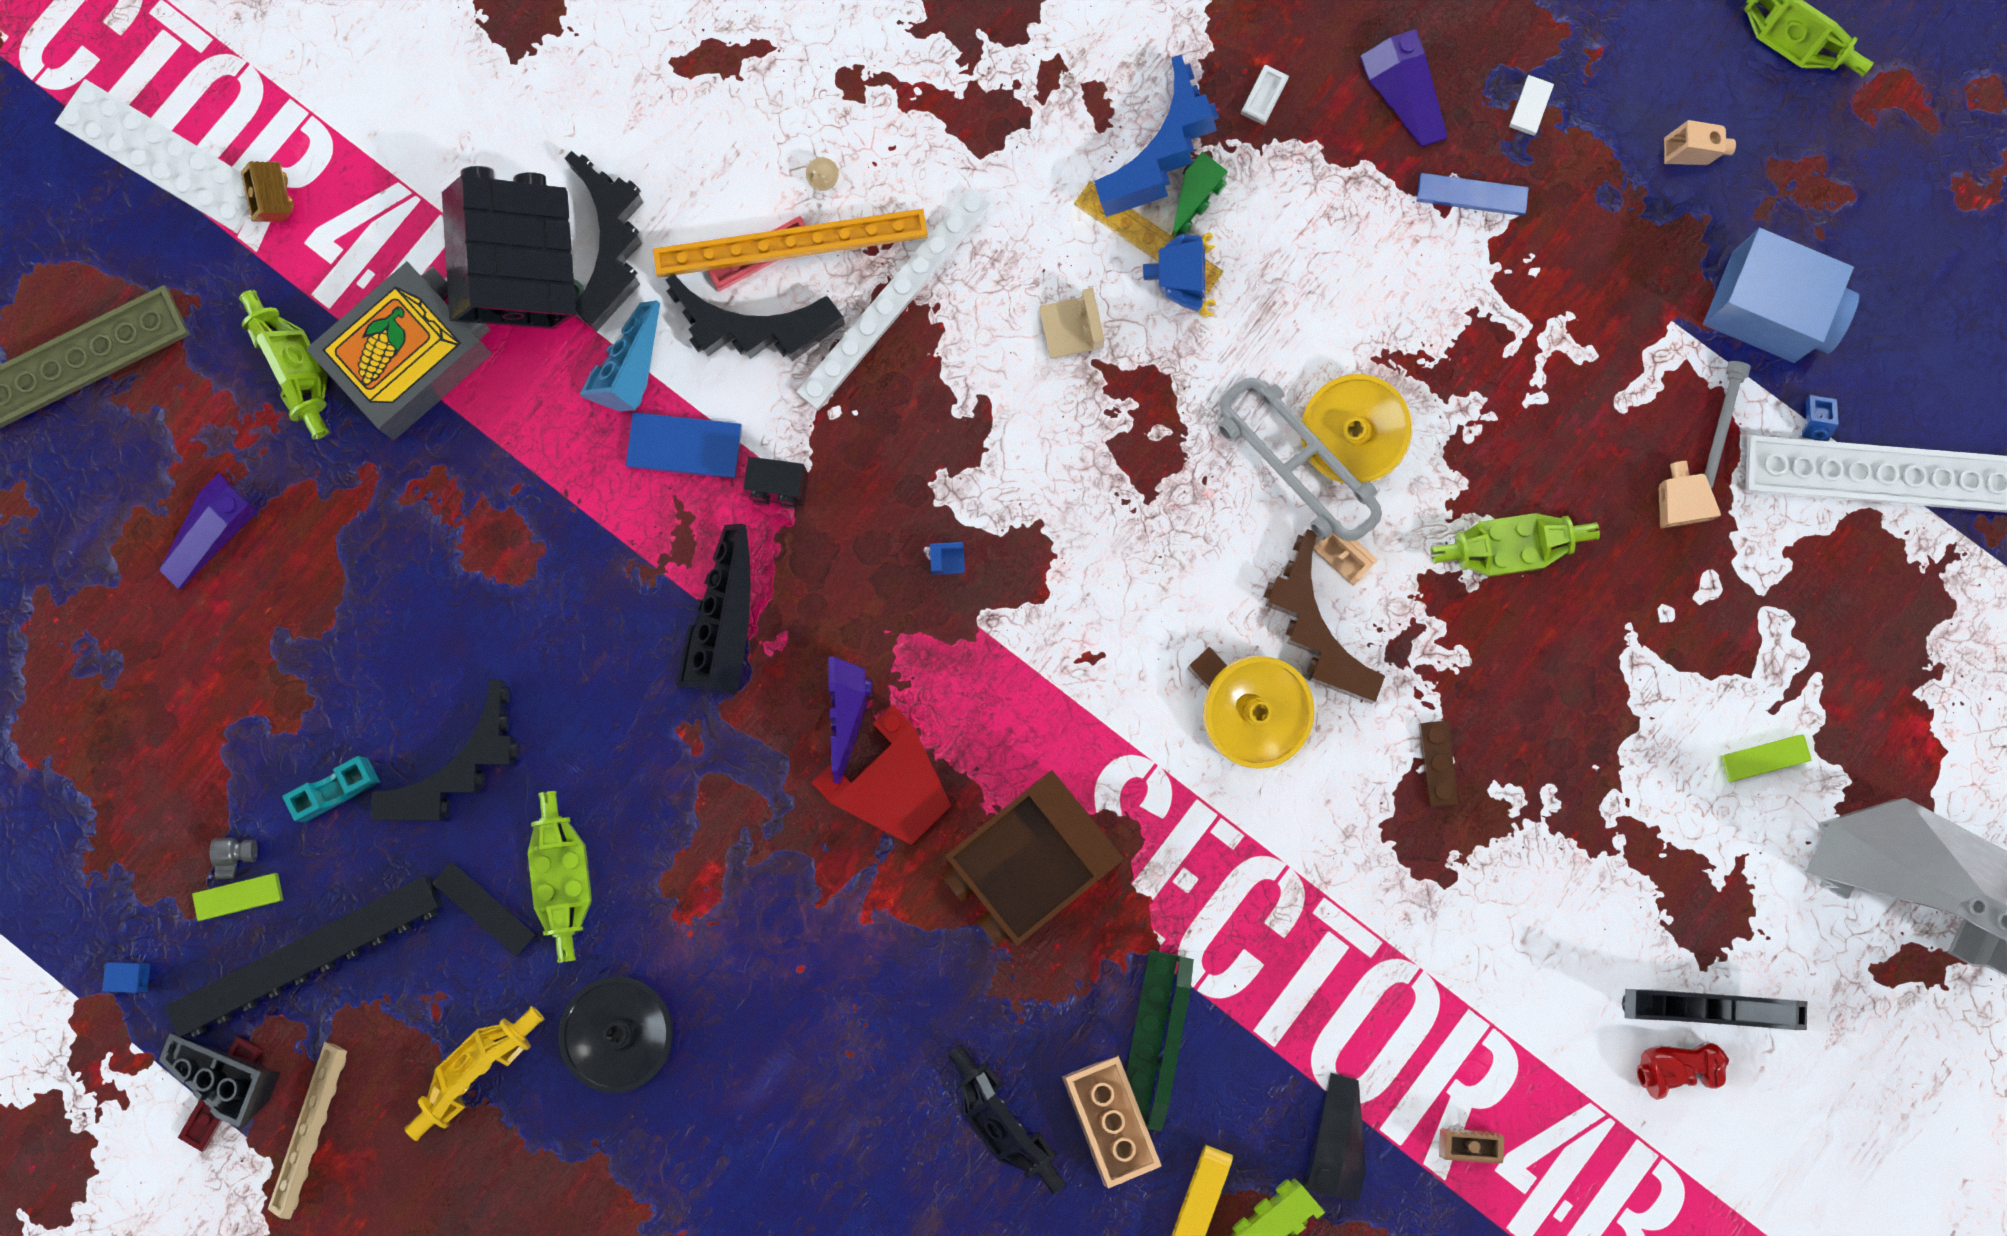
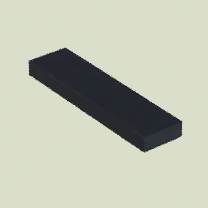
M450 862L432 883L516 957H519L536 937L537 934L454 862Z

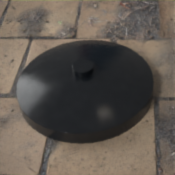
M606 977L586 985L568 1003L559 1026L560 1052L569 1071L587 1087L606 1093L631 1091L651 1081L666 1064L674 1041L673 1020L666 1002L651 986L629 977Z

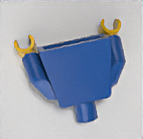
M1206 233L1203 237L1200 235L1180 234L1168 242L1164 248L1159 249V263L1143 264L1144 280H1159V288L1166 298L1184 308L1198 311L1199 315L1203 318L1213 316L1214 313L1208 312L1206 306H1215L1216 302L1213 299L1203 302L1201 298H1206L1205 253H1209L1215 248V245H1208L1206 241H1210L1213 238V234Z

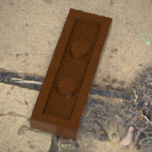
M1448 720L1419 723L1429 807L1457 805L1459 802Z

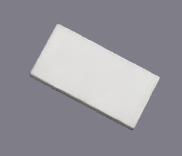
M1264 65L1241 111V115L1265 126L1289 76Z
M1528 75L1509 127L1535 136L1554 84Z

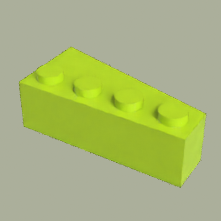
M1295 1178L1292 1181L1286 1179L1275 1189L1277 1194L1270 1200L1265 1198L1254 1207L1255 1213L1249 1219L1245 1217L1240 1219L1232 1227L1234 1232L1229 1236L1298 1235L1306 1228L1309 1217L1314 1215L1318 1219L1325 1212Z

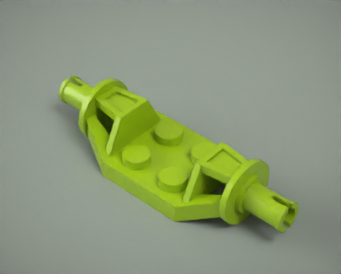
M1803 0L1746 1L1748 4L1743 11L1748 14L1756 38L1801 68H1830L1834 71L1839 65L1844 64L1861 77H1864L1874 64L1873 61L1868 60L1854 50V45L1858 40L1857 37L1851 38L1838 23ZM1759 1L1770 11L1766 18H1764L1754 3ZM1824 47L1838 55L1837 58L1818 53Z
M248 290L242 293L239 299L242 301L249 316L242 321L241 326L245 331L249 332L255 349H262L282 388L280 397L290 411L289 418L292 421L304 420L312 439H320L326 436L329 430L326 428L319 412L327 404L324 397L328 376L324 368L306 350L311 343L304 330L279 317L280 313L276 308H264L255 290ZM272 325L278 331H272L268 326ZM311 391L312 399L304 402L302 395Z
M1534 513L1481 521L1464 533L1456 532L1454 544L1431 546L1430 554L1434 555L1431 558L1433 564L1457 560L1461 570L1469 569L1484 576L1492 577L1543 569L1564 554H1573L1575 552V542L1599 540L1600 531H1595V529L1599 528L1597 522L1573 526L1569 516L1557 518ZM1562 544V547L1551 550V547ZM1469 557H1482L1483 561L1469 560Z
M549 791L547 793H538L542 818L539 821L531 822L533 831L528 849V861L534 910L545 929L543 935H552L556 939L557 963L576 960L572 935L576 931L583 930L582 924L591 905L592 896L586 845L570 824V818L558 816L557 792ZM560 824L567 842L562 841L558 826ZM575 907L573 925L570 927V908Z

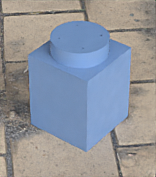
M1759 227L1732 252L1703 325L1793 363L1814 349L1829 354L1842 340L1858 306L1859 293L1846 288L1854 267Z

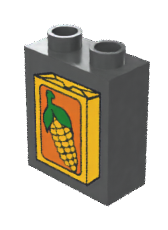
M408 261L306 348L371 422L392 440L398 438L492 355L491 351L480 341L491 329L486 324L450 321L449 306L444 301L448 298L447 281L433 266L420 275Z

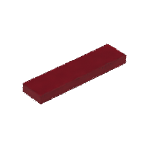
M237 1036L228 1053L257 1062L264 1049L242 1036ZM199 1100L177 1138L203 1152L208 1147L223 1120L216 1118L210 1112L211 1109L202 1100Z

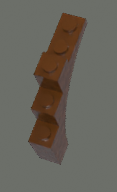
M1307 529L1303 536L1298 534L1292 549L1297 551L1294 561L1288 560L1283 573L1287 580L1277 576L1274 583L1268 582L1263 595L1264 598H1267L1265 606L1296 617L1295 620L1290 619L1285 635L1289 636L1287 644L1318 655L1317 658L1312 657L1307 669V673L1311 674L1310 682L1373 704L1377 700L1385 675L1366 667L1350 655L1333 637L1322 619L1314 597L1311 578L1312 553L1317 535L1312 530Z

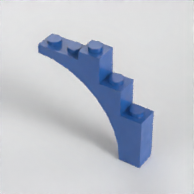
M1182 54L1171 58L1174 70V94L1169 113L1159 132L1150 144L1132 161L1117 171L1094 181L1106 217L1168 197L1165 186L1169 185L1170 181L1167 172L1193 164L1190 153L1195 150L1191 139L1217 131L1214 120L1219 119L1215 103L1209 104L1206 94L1200 96L1198 86L1191 85L1190 80L1195 79L1190 63L1184 64Z

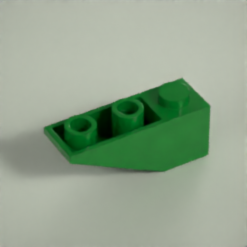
M1203 151L1185 171L1172 239L1179 236V234H1186L1192 227L1193 223L1191 220L1196 214L1201 216L1209 207L1210 202L1208 200L1212 195L1216 194L1218 196L1227 185L1225 180L1228 171Z

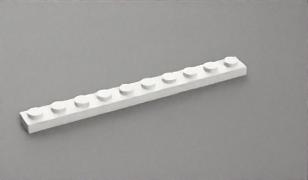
M971 187L967 190L796 391L801 398L817 411L820 410L992 207L991 203Z

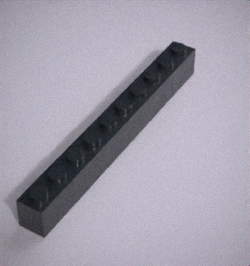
M423 876L166 1005L165 1008L178 1037L190 1036L193 1039L208 1032L207 1026L216 1023L217 1026L222 1025L233 1019V1013L242 1010L243 1013L248 1012L259 1006V1000L268 997V1000L274 999L285 993L283 988L291 984L294 987L302 985L311 980L309 975L317 971L323 974L336 967L335 962L343 958L346 961L356 958L362 954L360 949L371 945L372 948L377 947L388 941L386 936L394 932L397 935L403 934L413 928L412 923L420 919L426 922L439 915L438 910L444 908L445 905L437 888L432 884V878Z

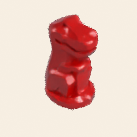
M1711 1042L1702 1043L1693 1049L1654 1046L1642 1053L1640 1065L1637 1066V1077L1640 1085L1646 1088L1649 1095L1655 1100L1664 1099L1668 1095L1669 1089L1677 1088L1684 1084L1695 1086L1697 1084L1696 1074H1700V1081L1706 1088L1718 1089L1726 1082V1066L1729 1063V1058L1718 1045Z

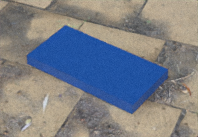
M633 412L626 467L736 479L743 425L741 423Z

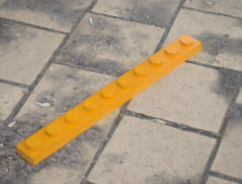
M916 209L653 248L656 275L658 278L671 276L672 274L681 275L928 238L924 209Z

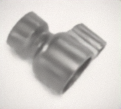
M214 838L210 845V859L212 865L215 866V878L234 879L238 860L255 862L258 853L256 840H243L241 843H238L234 838Z

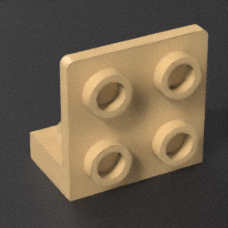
M1093 288L1083 289L1080 298L1041 305L1039 307L1048 353L1051 359L1103 349L1105 339Z

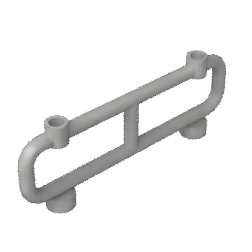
M1252 377L1239 381L1227 390L1220 401V409L1225 417L1218 424L1220 432L1230 442L1239 435H1242L1318 516L1310 522V526L1320 539L1325 540L1334 533L1342 540L1356 541L1376 527L1381 520L1382 510L1380 504L1374 498L1377 494L1375 486L1369 481L1361 484L1281 400L1285 395L1277 384L1269 387L1262 380ZM1250 388L1257 390L1268 406L1273 407L1308 443L1305 448L1285 464L1231 408V402L1245 390ZM1317 453L1354 492L1357 500L1370 509V517L1353 530L1345 529L1299 481L1292 471Z

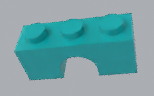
M357 756L334 768V773L329 777L315 783H306L283 795L282 797L293 820L307 822L379 784L380 781L369 759Z

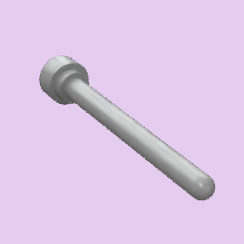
M1729 361L1726 370L1729 384L1705 470V475L1711 488L1715 481L1739 387L1748 378L1751 368L1749 364L1740 361Z

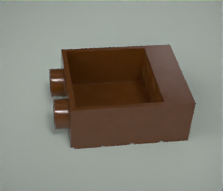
M1051 770L945 855L952 864V867L945 871L941 877L961 902L971 894H976L988 910L976 921L997 947L1009 937L1018 946L1122 862L1124 858L1055 772Z

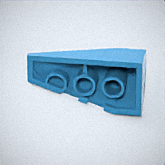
M657 300L639 303L621 329L624 335L614 345L610 344L606 352L609 356L602 366L595 365L580 393L581 397L619 412L636 410L641 404L642 395L647 387L660 303Z

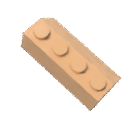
M1119 1056L1062 1076L1105 1187L1111 1188L1162 1166Z

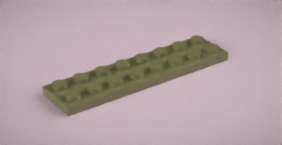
M163 285L1 364L0 428L189 336L190 333L168 287Z

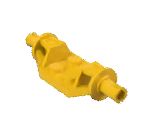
M531 1006L514 1024L504 1018L500 1021L499 1025L479 1028L473 1032L435 1069L428 1096H422L418 1099L422 1112L404 1128L406 1133L413 1140L418 1141L434 1124L444 1129L450 1125L449 1121L465 1108L461 1095L469 1089L471 1083L479 1075L485 1074L495 1060L509 1066L523 1050H528L531 1047L526 1035L544 1020L542 1014ZM507 1036V1037H505V1038H503V1039H501V1040H498V1041H496V1042L494 1041L495 1039H498V1038Z

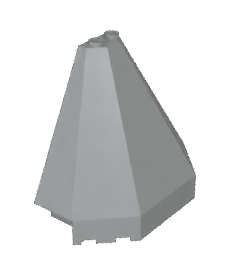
M1907 798L1890 800L1820 822L1827 829L1806 870L1807 873L1821 880L1820 887L1843 899H1849L1854 887L1955 914L1963 918L1947 953L1972 967H1987L2007 978V850Z

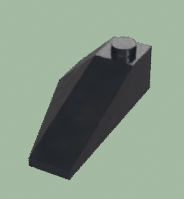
M169 1033L159 1061L180 1082H184L194 1092L193 1095L198 1100H202L211 1109L210 1112L216 1118L239 1128H243L270 1101L280 1072L257 1062L186 1037H178L174 1033Z
M1330 1072L1303 1186L1306 1189L1330 1196L1359 1201L1366 1174L1359 1080Z

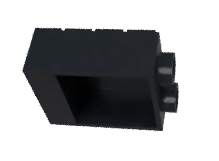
M470 166L463 168L460 171V176L442 191L449 320L555 329L575 316L576 303L573 286L571 232L568 220V191L566 187L547 185L546 176L536 172L520 173L513 177V181L495 179L494 170L490 167Z

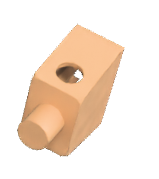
M1688 120L1664 137V164L1708 165L1722 155H1733L1736 141L1726 138L1724 126Z
M1687 461L1670 464L1673 479L1665 480L1659 484L1661 529L1711 521L1721 516L1706 475L1690 476Z

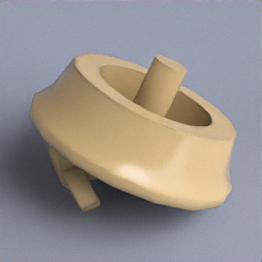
M818 157L808 164L806 179L814 189L827 191L837 183L839 169L831 159Z

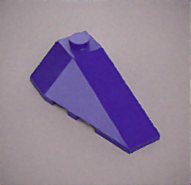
M1416 29L1392 36L1360 56L1369 83L1384 97V102L1389 108L1392 107L1400 117L1401 123L1420 147L1447 139L1428 62Z
M218 473L199 492L159 570L178 589H181L259 510L221 473Z
M828 657L829 692L831 706L833 707L830 709L831 730L834 732V734H831L832 774L834 784H840L867 709V696H872V680L866 679L864 668L836 657Z

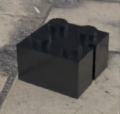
M748 456L743 490L749 499L753 500V504L769 506L770 502L780 503L782 508L796 510L797 506L804 507L809 474L802 463Z

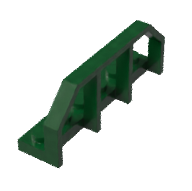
M1149 950L1126 1076L1147 1129L1162 1132L1170 1103L1191 991L1194 959ZM1178 961L1179 963L1176 980V989L1174 994L1171 1012H1167L1176 968V962ZM1167 1018L1170 1021L1167 1031L1162 1063H1158L1165 1021ZM1157 1069L1160 1074L1154 1104L1148 1120L1147 1116Z

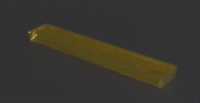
M1091 181L1088 182L1074 202L1076 207L1158 262L1159 249L1164 248L1168 242L1174 239L1173 236L1133 209L1106 217L1096 186ZM1205 259L1206 295L1210 293L1224 272L1207 259Z

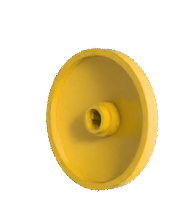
M1350 374L1326 383L1310 399L1302 417V422L1361 484L1366 481L1376 482L1393 472L1405 458L1412 441L1413 423L1406 401L1389 383L1371 375ZM1301 437L1303 448H1305L1308 443ZM1317 453L1309 458L1312 465L1323 475L1336 482L1346 484Z
M1268 656L1245 657L1225 667L1211 683L1204 701V725L1213 746L1228 760L1248 768L1262 769L1274 767L1293 757L1307 741L1314 722V700L1304 677L1288 663Z

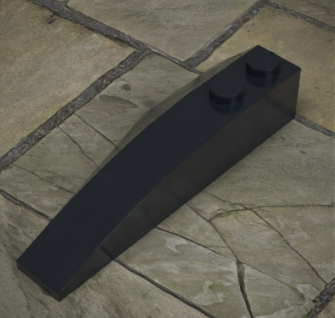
M728 524L724 525L713 556V560L716 562L715 567L710 573H707L704 584L708 585L703 600L698 599L695 610L699 611L695 624H689L686 633L676 687L715 694L737 695L742 663L745 657L750 616V555L746 525Z

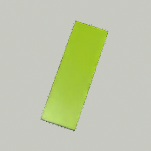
M1804 734L1720 755L1728 783L1812 761Z
M278 873L192 893L197 921H204L284 901Z

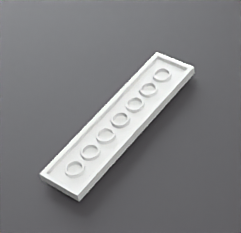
M84 79L55 122L60 128L235 233L239 232L250 215L240 171Z

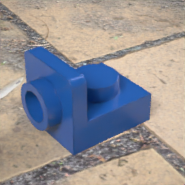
M1809 395L1806 400L1807 423L1802 430L1803 438L1818 441L1830 440L1839 425L1837 399Z

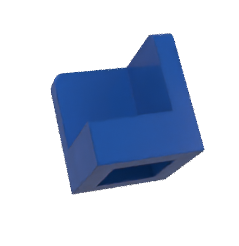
M963 542L930 544L932 575L965 573Z
M106 963L103 991L148 992L150 963Z

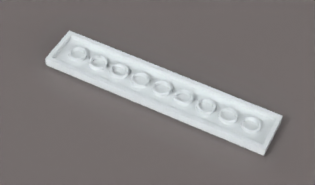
M1751 435L1747 437L1745 492L2007 513V456Z

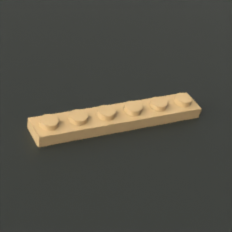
M324 1042L268 1207V1210L279 1218L291 1219L293 1211L298 1205L299 1193L303 1182L308 1176V1166L312 1154L317 1149L318 1137L322 1126L326 1122L331 1098L336 1093V1083L340 1071L346 1063L347 1051L332 1043Z

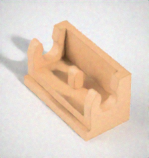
M1334 533L1325 540L1321 539L1313 549L1353 586L1378 560L1357 540H1342Z

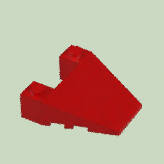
M892 704L872 723L891 743L874 762L852 783L843 775L841 783L834 784L832 763L811 783L833 805L912 845L952 805L913 724Z

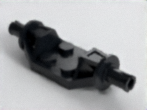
M962 1044L959 1045L947 1057L951 1059L963 1075L961 1077L962 1080L956 1086L958 1089L962 1087L964 1116L998 1161L1026 1171L1024 1173L1025 1178L1038 1174L1051 1191V1194L1057 1193L1067 1183L1051 1164L1052 1159L1057 1155L1056 1150L1050 1149L1039 1131L1029 1137L1026 1135L1025 1128L1014 1119L1008 1111L1006 1103L995 1094L1003 1086V1083L988 1067L990 1063L985 1061L981 1065H976ZM974 1085H975V1088H976L977 1093H978V1096H979V1098H977V1099H976V1094H975Z

